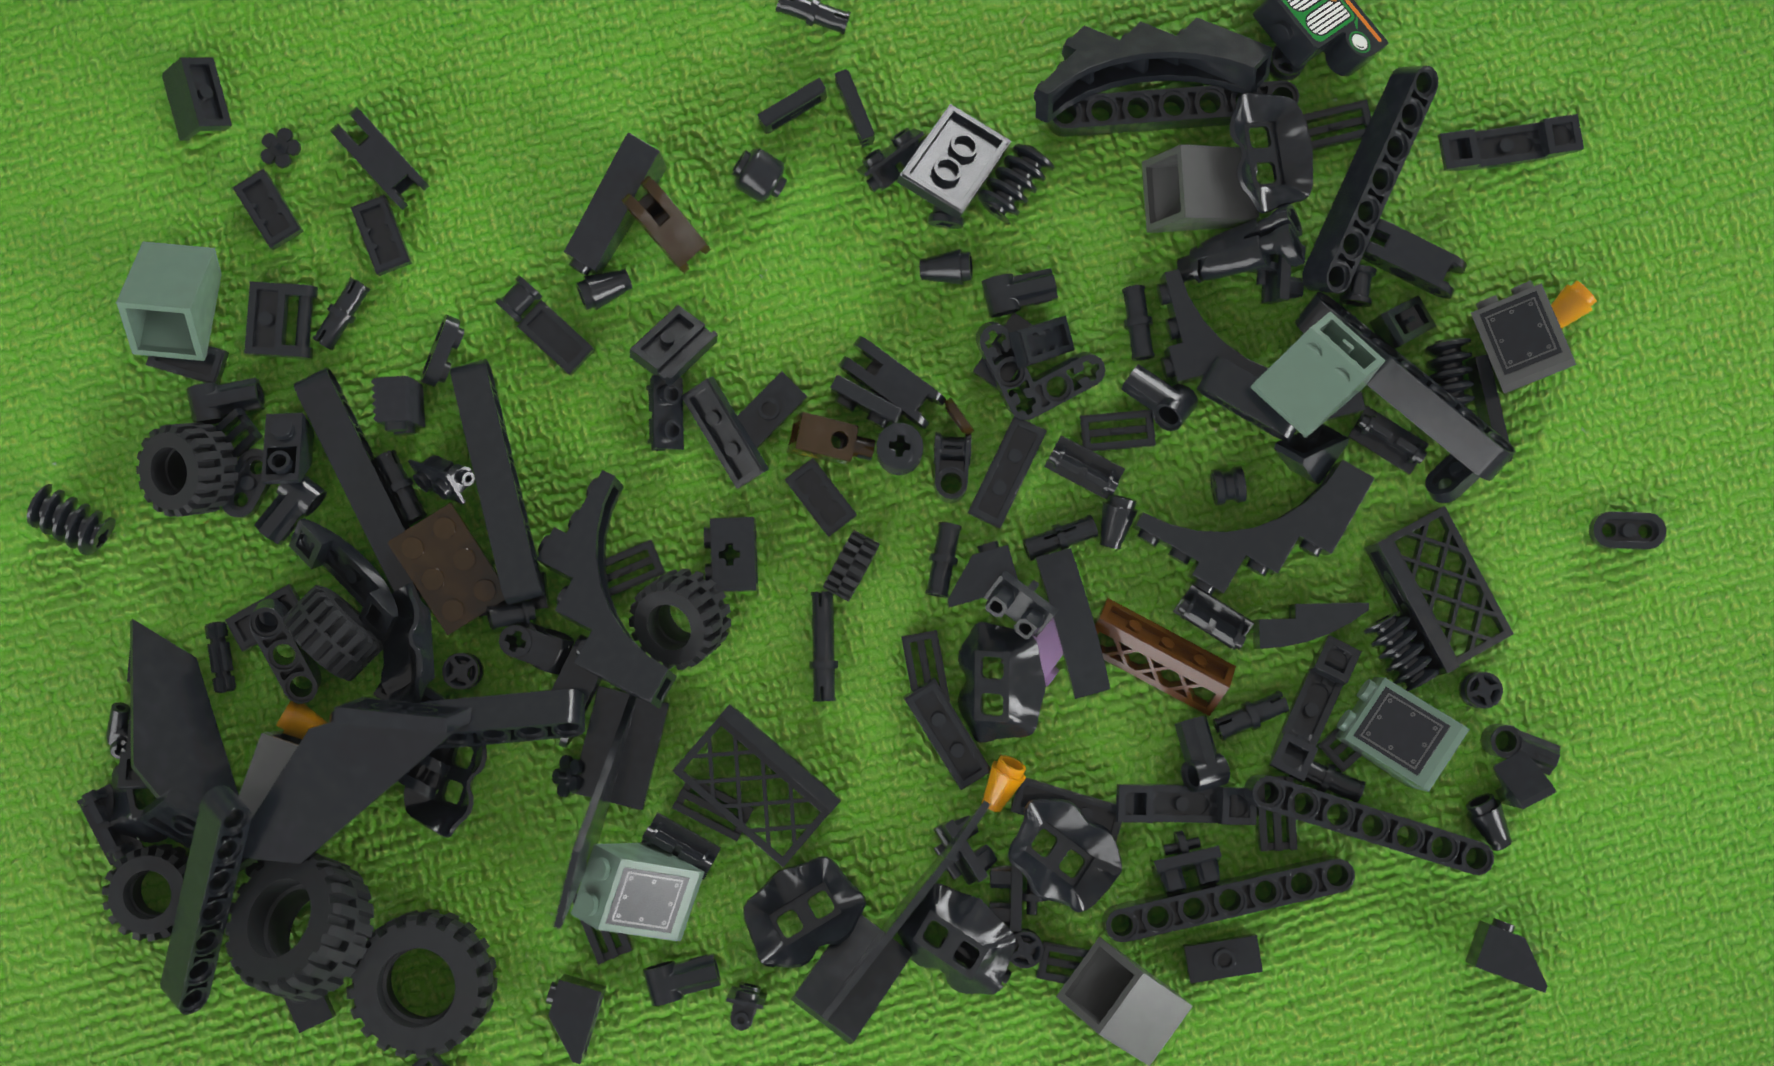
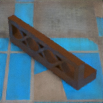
M1107 598L1097 617L1095 628L1097 635L1101 632L1113 638L1116 646L1105 647L1100 644L1104 660L1210 716L1230 688L1236 666ZM1139 652L1146 656L1148 663L1137 664L1130 660L1128 653ZM1170 669L1179 674L1180 680L1169 681L1162 677L1160 671ZM1204 687L1214 694L1208 702L1195 695L1193 688Z

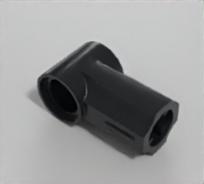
M1051 268L1017 276L1003 274L982 281L989 317L993 318L1016 313L1022 307L1038 305L1058 299L1055 277Z
M1139 364L1133 369L1121 388L1125 393L1152 410L1153 419L1156 424L1167 431L1178 430L1198 404L1197 396L1191 388L1183 384L1170 386Z
M257 378L221 385L219 383H204L186 389L193 423H220L229 413L237 408H242L245 413L265 409L264 391Z
M307 475L304 476L300 483L280 484L276 492L278 496L254 524L261 534L277 545H282L295 529L298 521L303 519L304 516L312 514L326 497L327 492Z
M1200 716L1174 724L1185 760L1181 767V777L1187 790L1191 793H1197L1226 785L1230 780V768L1225 757L1216 751L1207 717Z
M1492 724L1486 727L1481 734L1482 748L1488 754L1508 759L1519 752L1525 751L1541 771L1548 776L1556 768L1561 756V746L1520 731L1514 726ZM1501 731H1504L1508 736V745L1503 750H1499L1495 743L1496 736Z
M714 953L678 963L667 961L643 969L652 1006L672 1003L684 998L686 994L721 985L720 972Z

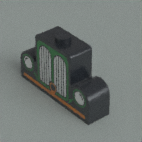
M1264 0L1253 12L1257 22L1296 68L1303 66L1318 54L1324 52L1329 68L1334 73L1347 77L1368 64L1389 44L1354 0Z

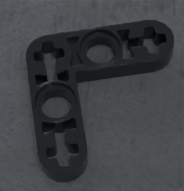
M987 322L976 333L977 346L1007 409L1020 420H1030L1097 385L1105 376L1106 369L1101 358L1090 352H1082L1031 378L1027 367L1018 368V373L1014 379L1004 381L1000 377L1002 365L1009 361L1017 364L1009 330L997 322ZM993 330L997 334H1002V337L998 339V344L1006 354L999 356L995 347L985 343L990 339L988 334L990 331ZM1085 361L1092 365L1095 364V367L1091 369L1092 375L1090 377L1079 374L1073 378L1077 382L1074 386L1071 377L1066 371L1069 369L1075 375L1084 369L1083 363ZM1056 376L1062 377L1065 383L1063 391L1055 396L1049 395L1047 392L1048 381ZM1019 386L1024 396L1032 398L1027 403L1029 409L1024 411L1020 407L1016 408L1020 403L1017 392L1010 390L1008 393V389Z

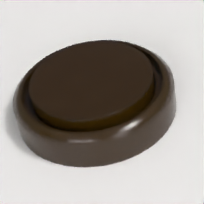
M952 397L947 399L944 403L945 409L961 432L966 435L973 433V427Z

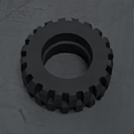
M313 853L301 864L266 860L264 861V867L258 866L249 874L250 880L247 883H242L237 891L239 896L236 903L232 902L229 911L232 914L231 920L226 923L225 931L226 935L229 936V941L226 942L228 956L233 957L230 960L236 974L240 975L241 980L256 990L294 1001L322 998L328 994V991L333 992L343 985L345 977L353 975L358 968L356 963L359 958L363 959L368 950L365 945L367 939L372 938L373 933L370 918H374L373 904L368 903L372 899L368 886L364 884L361 875L357 871L352 870L350 866L318 853ZM310 901L311 913L307 929L297 945L290 950L289 939L292 924L302 907Z
M427 909L424 912L415 910L396 917L373 931L372 938H368L365 945L368 948L363 959L359 958L356 963L358 968L349 977L352 978V984L346 987L347 999H354L355 1007L350 1009L353 1019H362L365 1026L360 1031L366 1038L372 1034L378 1038L377 1047L384 1051L390 1047L396 1049L395 1056L407 1058L410 1054H416L417 1059L429 1058L433 1053L441 1055L450 1051L457 1044H461L484 1021L485 1015L490 1011L494 1002L492 994L497 990L498 978L493 977V970L497 966L495 958H489L486 949L490 947L485 938L479 940L474 934L477 928L470 922L464 925L459 922L460 916L450 912L443 915L440 914L439 910ZM422 948L438 954L449 965L454 976L455 995L453 1001L445 1011L432 1017L420 1016L408 1011L398 1001L392 988L391 975L394 963L402 954L413 949Z

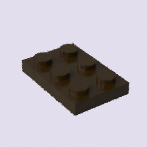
M449 503L387 542L447 635L486 612V607H493L505 600L498 573L452 503Z

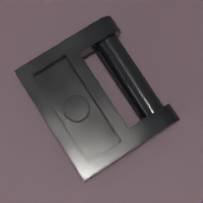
M250 282L244 353L252 356L312 360L313 348L310 347L313 299H317L318 287L300 284ZM289 297L299 298L295 345H286Z

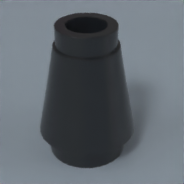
M962 249L920 259L921 280L964 285V281H972L973 279L971 252H962Z
M625 269L583 276V280L576 283L579 296L586 310L591 308L598 310L626 293V291L633 289Z
M1108 494L1107 501L1102 504L1100 545L1121 549V545L1138 512L1135 509L1136 500Z
M1493 794L1479 795L1466 804L1468 810L1467 818L1493 851L1502 850L1512 843L1501 801L1495 799Z

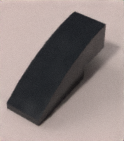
M1369 603L1288 605L1289 619L1253 620L1255 622L1253 625L1254 649L1285 647L1308 642L1330 634L1369 610Z

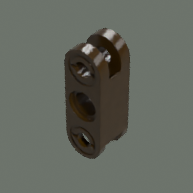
M647 176L640 183L647 194L637 201L628 193L621 202L673 264L685 274L689 270L687 261L698 251L706 255L711 249L661 187L650 176Z

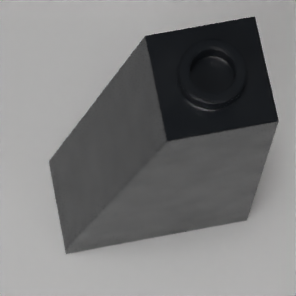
M629 132L627 133L564 250V253L571 259L569 266L585 276H588L590 271L594 274H600L604 271L635 221L634 216L621 200L628 193L637 201L641 200L647 192L640 183L647 176H650L658 184L667 169L659 150Z

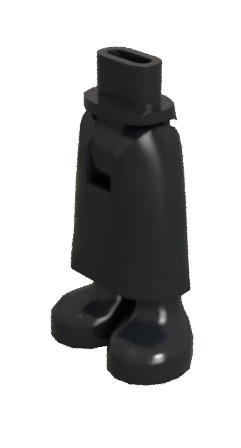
M1291 204L1283 205L1266 218L1261 219L1258 216L1205 240L1199 245L1198 249L1197 246L1191 248L1189 255L1177 259V269H1179L1183 282L1196 279L1200 283L1204 280H1214L1269 267L1271 265L1270 254H1280L1288 264L1295 267L1304 264L1305 255L1298 238L1302 236V227L1297 212Z

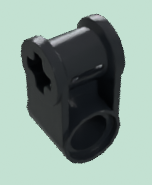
M935 432L934 489L937 497L943 502L955 503L965 495L971 461L972 434H965L964 437L942 436L941 432ZM948 476L955 477L960 481L961 489L954 494L946 493L941 487V481Z
M523 622L509 625L501 632L499 637L500 648L508 656L532 664L545 672L557 675L560 674L575 641L573 637L563 632L548 629L532 622L528 625H524ZM517 631L522 632L521 639L526 641L520 646L515 644L516 638L512 636Z

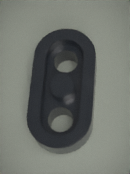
M447 314L443 318L423 368L420 382L435 387L438 381L442 383L446 381L452 364L447 361L451 348L458 349L465 329L459 327L461 320Z
M257 448L249 449L239 457L238 465H235V472H238V481L233 483L236 489L233 495H228L229 502L222 506L228 515L237 518H247L255 514L259 509L271 485L263 484L261 482L262 473L256 474L254 471L255 464L260 461L263 462V450ZM241 494H246L248 502L245 506L241 507L238 504V498Z
M1450 453L1427 475L1425 487L1434 501L1448 503L1460 497L1480 477Z
M1605 512L1598 514L1592 519L1589 525V535L1591 540L1601 548L1646 550L1656 548L1664 541L1666 526L1664 521L1653 513ZM1605 524L1609 525L1612 530L1609 537H1606L1602 532V527ZM1641 525L1645 526L1648 531L1645 538H1642L1638 533Z

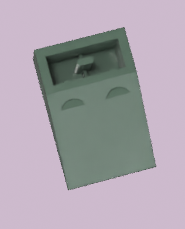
M1330 311L1310 327L1250 388L1306 438L1360 392L1386 360Z

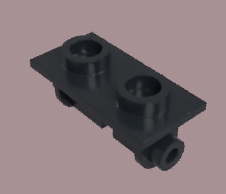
M906 128L894 135L891 139L893 144L882 152L880 149H877L863 158L862 163L864 165L859 167L857 172L866 177L870 175L866 183L873 192H876L878 189L883 191L898 180L900 172L895 165L901 162L902 166L906 167L925 140L923 139L920 142L918 140L925 135L923 131L915 128L910 131L909 128Z
M652 375L650 385L646 386L649 394V412H652V418L649 419V439L647 444H651V451H666V449L684 450L683 399L681 397L683 395V378H679L669 387L663 378Z
M1366 406V410L1363 411L1348 435L1352 440L1409 475L1416 464H1420L1428 453L1425 451L1429 445L1428 443L1369 406Z
M1062 435L1044 466L1106 500L1108 494L1113 495L1119 480L1125 471V468Z
M437 455L430 456L422 463L411 459L408 461L415 472L413 479L423 491L436 493L445 500L451 499L461 504L465 503L461 493L472 485L475 480L471 468L459 464L454 465L453 462Z
M1194 584L1190 586L1173 610L1183 620L1189 621L1233 650L1236 648L1239 650L1243 646L1247 638L1245 637L1255 623L1217 598L1197 588Z
M111 783L97 791L94 789L81 796L82 799L77 801L110 866L118 859L127 857V853L144 848L140 840L120 834L112 829L110 825L113 812V788Z
M658 812L651 825L646 829L641 842L647 843L649 847L654 844L704 871L702 879H705L721 849L720 846Z
M740 982L739 987H731L726 1002L733 1003L730 1022L735 1029L741 1031L748 1029L753 1022L757 1008L763 1009L768 993L760 992V986Z

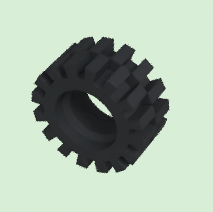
M854 530L833 565L823 588L849 602L880 544Z

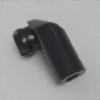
M121 702L112 704L106 732L110 753L116 759H120V752H126L130 706Z

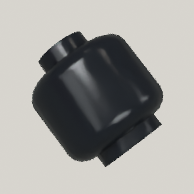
M754 148L751 152L745 150L731 172V175L735 176V187L759 202H764L770 195L777 198L787 182V179L782 176L784 164L761 148Z

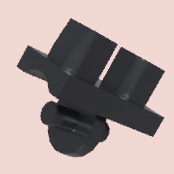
M1302 245V248H1303V251H1304V255H1305V254H1306V246H1305V245ZM1270 254L1271 265L1269 267L1248 271L1257 273L1256 285L1262 286L1261 303L1274 304L1303 296L1304 283L1302 278L1291 277V265L1280 254Z
M1006 570L1002 572L984 596L988 600L985 609L995 617H1002L1006 614L1016 621L1014 625L1015 632L1024 639H1029L1033 635L1037 637L1058 611V609L1034 592L1039 586L1038 582L1033 579L1027 587Z
M970 815L955 821L950 820L941 823L933 829L941 841V844L933 848L938 856L969 820ZM977 826L972 831L968 839L979 832ZM966 841L946 870L953 880L962 875L966 883L970 885L976 881L981 882L988 877L986 871L996 863L997 857L987 844L982 845L973 852Z
M1179 830L1174 832V843L1163 845L1165 856L1178 853V855L1155 860L1154 866L1151 867L1154 878H1160L1166 894L1169 895L1186 890L1187 887L1182 872L1195 869L1200 887L1218 883L1220 880L1218 862L1222 855L1219 846L1189 852V850L1201 848L1199 837L1186 840L1183 831Z
M1010 862V865H999L990 868V888H1008L1010 890L1009 902L990 901L989 908L1005 925L1009 926L1011 931H1021L1022 901H1027V915H1037L1038 902L1048 900L1039 898L1032 892L1028 879L1027 890H1022L1023 872Z

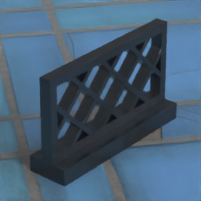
M1445 506L1364 547L1398 611L1401 610L1399 612L1400 616L1408 615L1410 617V622L1406 627L1417 629L1418 633L1413 640L1424 642L1425 646L1420 653L1431 654L1432 660L1427 666L1438 667L1440 670L1438 675L1447 674L1455 670L1463 662L1514 634ZM1436 518H1439L1445 530L1442 542L1426 537L1429 522ZM1420 528L1419 534H1416V533H1413V532H1412V531H1414V530ZM1403 536L1417 540L1413 558L1401 555L1394 541ZM1424 543L1440 548L1436 566L1420 561ZM1448 551L1458 554L1462 561L1459 574L1443 569ZM1418 567L1434 572L1430 591L1420 588L1415 581ZM1441 575L1458 580L1453 598L1437 593ZM1465 583L1475 586L1479 592L1477 606L1461 601ZM1435 599L1451 604L1447 623L1435 618L1432 612ZM1459 607L1475 612L1470 631L1454 626ZM1482 615L1493 618L1500 632L1492 637L1479 634ZM1453 632L1469 637L1465 652L1458 656L1455 655L1450 645ZM1476 639L1483 641L1475 646Z
M732 704L726 707L718 719L673 769V772L782 867L788 863L841 801L834 792ZM721 726L733 736L734 751L713 753L712 736ZM738 741L749 750L738 751ZM707 743L708 753L698 754ZM734 755L736 777L714 779L713 757ZM739 755H756L761 760L762 775L740 777ZM708 757L710 779L694 780L684 771L693 758ZM765 764L776 774L766 775ZM782 778L786 781L789 787V799L768 801L766 779ZM762 779L763 801L742 803L741 781ZM736 781L737 803L722 804L716 799L715 783ZM710 783L711 794L700 784ZM793 788L804 798L794 799ZM810 802L820 811L812 823L795 825L794 803ZM790 803L791 825L770 827L768 805ZM764 805L765 827H748L743 822L742 807ZM738 807V817L728 808ZM807 828L801 834V836L798 839H796V829ZM792 830L793 845L783 856L771 847L770 831ZM755 832H766V841Z

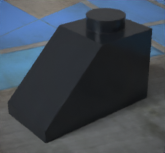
M998 541L977 546L978 553L971 556L947 599L948 608L984 598L987 591L1004 570L1018 579L1008 545L999 547Z
M1496 918L1493 919L1492 924L1480 920L1465 962L1545 993L1548 987L1526 939L1513 933L1515 926Z
M564 974L558 983L552 982L546 999V1003L551 1005L548 1016L572 1062L581 1064L586 1056L607 986Z

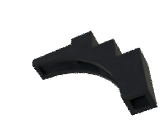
M1197 17L1185 29H1181L1177 36L1140 21L1129 33H1125L1121 40L1084 25L1073 37H1069L1064 43L1062 49L1064 61L1059 63L1056 70L1045 81L1043 80L1037 85L1034 92V101H1036L1035 118L1049 123L1066 108L1086 97L1111 88L1141 82H1197L1224 87L1242 94L1254 93L1269 77L1272 47Z
M1179 269L1165 272L1160 278L1161 283L1157 284V294L1161 305H1167L1170 316L1169 319H1166L1168 336L1170 340L1176 339L1177 344L1168 346L1164 351L1165 357H1161V366L1165 378H1171L1172 385L1203 379L1215 357L1224 358L1258 378L1268 370V368L1245 358L1227 345L1207 325L1188 296ZM1361 391L1326 421L1358 414L1366 410Z
M1341 460L1334 464L1321 484L1298 506L1277 519L1254 528L1229 532L1196 531L1170 525L1144 512L1138 515L1132 528L1139 531L1137 537L1145 543L1154 547L1160 543L1169 548L1170 552L1168 555L1184 565H1188L1189 561L1193 562L1194 565L1187 576L1195 580L1194 586L1211 596L1214 592L1222 594L1225 593L1244 559L1248 561L1246 564L1248 569L1265 577L1267 573L1271 575L1279 573L1297 540L1301 542L1299 548L1314 557H1319L1320 554L1324 556L1332 554L1375 478L1350 463Z
M602 470L599 477L594 478L589 484L586 492L587 498L581 509L576 510L572 514L568 523L569 530L567 533L554 527L550 535H546L542 539L538 548L539 555L536 560L547 569L571 580L569 586H565L559 593L557 598L558 606L555 611L565 619L591 632L589 637L583 638L576 650L577 658L574 663L583 670L659 709L677 676L668 668L649 657L634 642L621 622L611 598L605 567L606 538L612 512L624 486L614 475Z

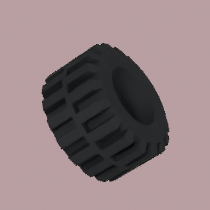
M204 423L170 424L160 426L159 429H153L149 433L150 438H144L141 444L143 450L138 451L137 459L140 461L139 466H136V473L140 475L141 481L138 482L140 490L144 489V498L148 503L153 502V509L157 512H164L165 516L180 517L215 512L220 510V506H225L229 502L228 495H233L236 489L233 483L238 481V472H235V465H238L237 457L232 455L234 448L231 442L226 443V435L222 431H216L215 426Z
M676 569L669 571L646 586L634 598L636 602L631 604L629 611L634 615L629 618V627L635 629V632L631 634L633 640H639L642 645L640 648L645 653L648 652L651 658L657 662H663V666L668 669L676 666L677 670L686 669L688 666L693 667L721 646V643L729 634L726 630L731 627V619L726 617V615L731 610L729 604H724L722 600L726 596L722 590L718 592L714 588L717 584L712 579L704 580V574L699 571L691 574L690 569H681L679 572ZM670 605L680 609L685 614L690 623L691 633L684 631L674 622L670 613Z
M315 585L283 617L288 632L309 656L333 675L348 681H352L384 649L383 643L358 618L360 613L338 594L320 585Z
M172 844L152 845L133 850L126 854L127 857L120 858L113 864L116 869L108 871L105 877L106 880L110 881V884L102 887V895H108V901L102 904L104 911L110 909L113 914L108 918L111 924H121L118 930L123 935L133 933L132 939L138 941L147 938V941H156L171 936L189 857L185 855L187 849L180 846L172 848ZM149 871L161 874L170 885L171 901L163 913L152 910L143 900L141 886L144 877Z

